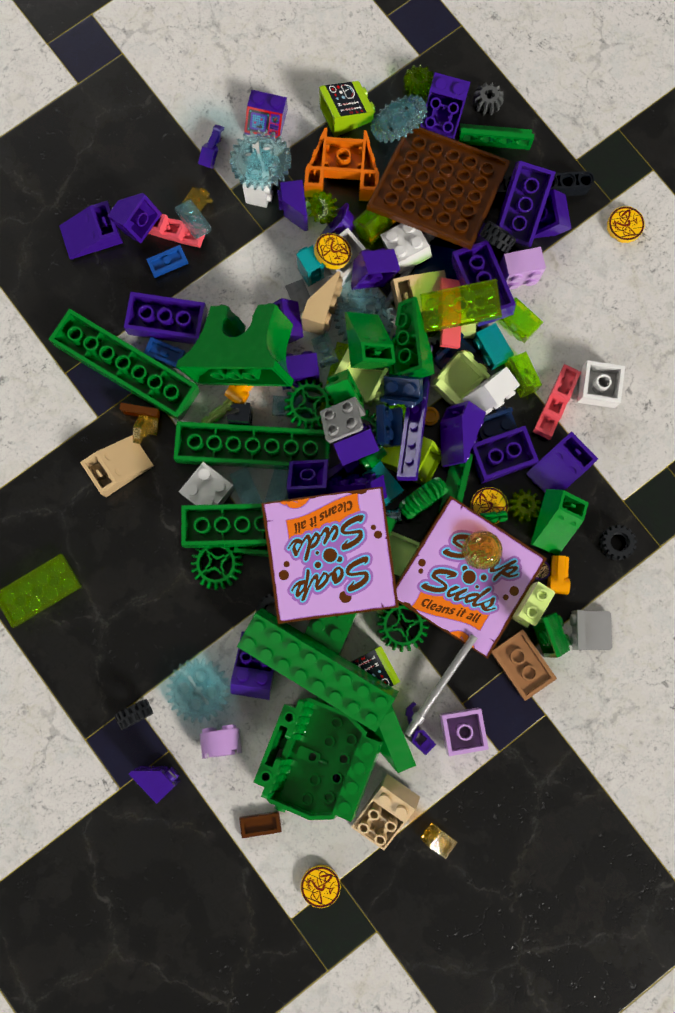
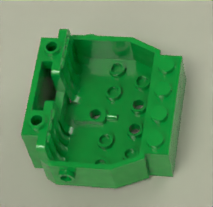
M319 697L317 699H299L297 705L284 704L253 783L264 787L261 797L275 805L274 809L285 812L287 810L307 820H332L338 816L351 822L356 816L384 741L369 736L370 731L363 724ZM279 748L283 749L281 756L276 758ZM311 753H314L316 755V759L314 761L310 759ZM342 755L347 756L348 760L346 763L341 761ZM335 774L340 776L339 782L334 781L333 777Z

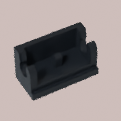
M232 404L230 407L239 409V412L227 415L228 424L252 426L253 410L251 404Z

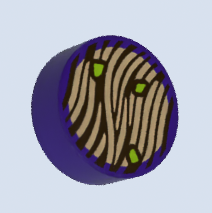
M545 562L535 578L536 580H544L550 575L551 570L548 563Z

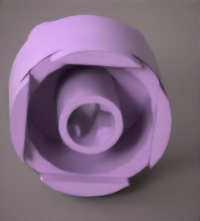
M236 725L222 726V730L218 731L214 727L202 729L200 734L202 759L208 758V755L209 757L233 755L235 750H237V753H242L240 729L236 728Z

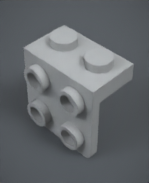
M356 397L320 411L325 439L328 443L363 429L361 417L365 415V411Z
M571 611L570 625L572 626L570 642L572 650L612 649V623L609 611Z

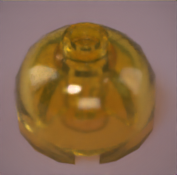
M480 530L473 532L466 537L462 544V554L467 561L466 563L474 569L486 570L492 568L499 563L502 557V543L495 534L489 531Z

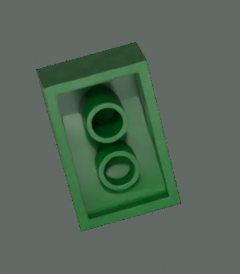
M557 612L542 616L538 624L533 626L544 657L558 658L570 651L569 645H571L569 636L564 634L562 628L564 622Z

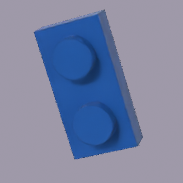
M181 245L146 259L154 278L189 264Z
M150 337L144 350L146 355L156 361L178 369L176 367L178 359L186 354L184 350Z

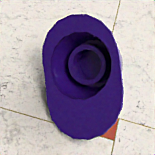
M345 203L339 209L321 235L326 233L339 235L347 228L352 232L358 219L348 210V203Z

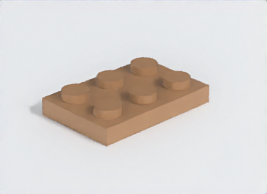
M523 629L498 645L491 652L524 701L557 679Z

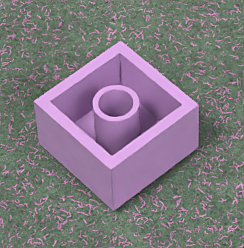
M541 247L506 253L499 264L510 290L516 289L521 285L532 286L537 284L546 269Z
M480 708L439 714L446 754L448 756L489 749L482 710Z

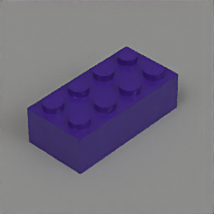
M523 161L516 162L496 223L517 239L514 244L524 247L532 246L556 173L555 171Z
M486 240L474 244L472 250L462 248L453 251L451 263L477 326L479 327L514 315L516 303L490 243Z
M130 292L124 329L128 335L152 337L154 339L194 345L204 328L208 309L204 302Z

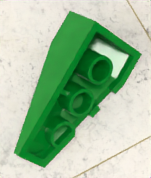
M414 296L398 304L395 321L397 328L395 337H392L396 363L389 366V374L424 378L435 374L434 364L417 297Z
M391 705L376 732L368 727L366 728L370 731L369 736L384 741L380 753L397 773L416 766V763Z

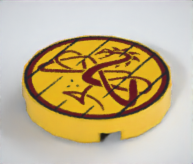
M622 206L615 209L607 221V230L610 236L621 243L635 241L645 228V220L642 214L630 206Z
M335 233L322 234L314 246L315 257L329 269L337 270L343 268L349 262L352 255L349 243L342 236Z
M485 487L478 490L472 496L470 509L479 515L480 513L508 512V501L500 490L493 487Z
M316 865L305 872L300 888L302 896L308 904L317 908H325L337 900L340 895L341 884L335 870L326 865Z

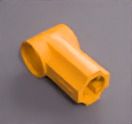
M230 385L225 391L224 396L236 404H244L254 386Z
M551 556V571L547 587L555 591V594L568 595L570 592V578H568L569 557Z

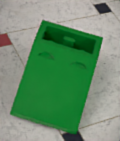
M345 312L351 368L384 370L385 367L388 368L395 364L394 345L379 315Z
M546 489L531 545L558 556L583 523L589 503L565 490Z

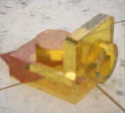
M192 187L181 203V206L193 217H197L206 203H212L213 199L209 197L210 193L206 189Z
M139 415L133 426V443L141 444L143 438L147 437L148 434L157 435L158 418Z
M434 823L430 824L421 837V840L429 848L445 859L457 844L455 839L439 829Z

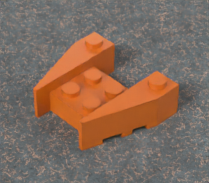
M324 128L316 149H314L312 158L305 169V197L323 198L324 178L360 180L359 201L370 200L379 183V171L376 167L367 130H364L363 139L327 137V128Z

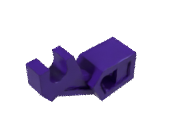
M215 124L208 143L202 146L198 161L199 165L214 168L218 153V146L216 145L221 142V132L224 131L225 127Z
M414 701L405 711L408 725L412 721L411 717L414 714L412 709L417 705ZM419 726L411 735V743L424 755H427L436 745L424 730H419ZM418 733H421V736L426 738L421 745L415 741Z

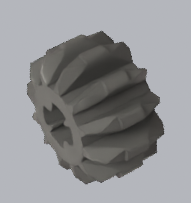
M485 82L483 87L480 85L477 87L473 95V106L477 107V112L482 110L483 115L486 112L492 115L494 111H499L504 101L503 91H499L500 86L494 87L493 82L488 86Z

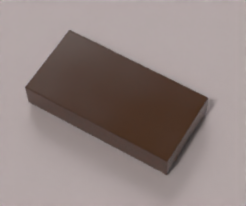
M120 403L119 409L125 415L160 420L161 418L159 409Z
M279 811L239 817L242 838L282 832Z

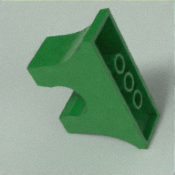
M273 303L257 306L252 315V322L247 330L246 325L228 306L223 304L211 306L198 340L189 352L178 359L176 367L197 385L292 387L294 379L290 376L287 369L286 351L293 324L281 312L278 306Z

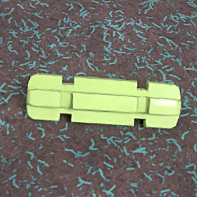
M230 399L225 400L222 406L219 405L209 413L208 417L205 416L201 419V423L217 422L227 414V411L233 409L230 407L233 402Z

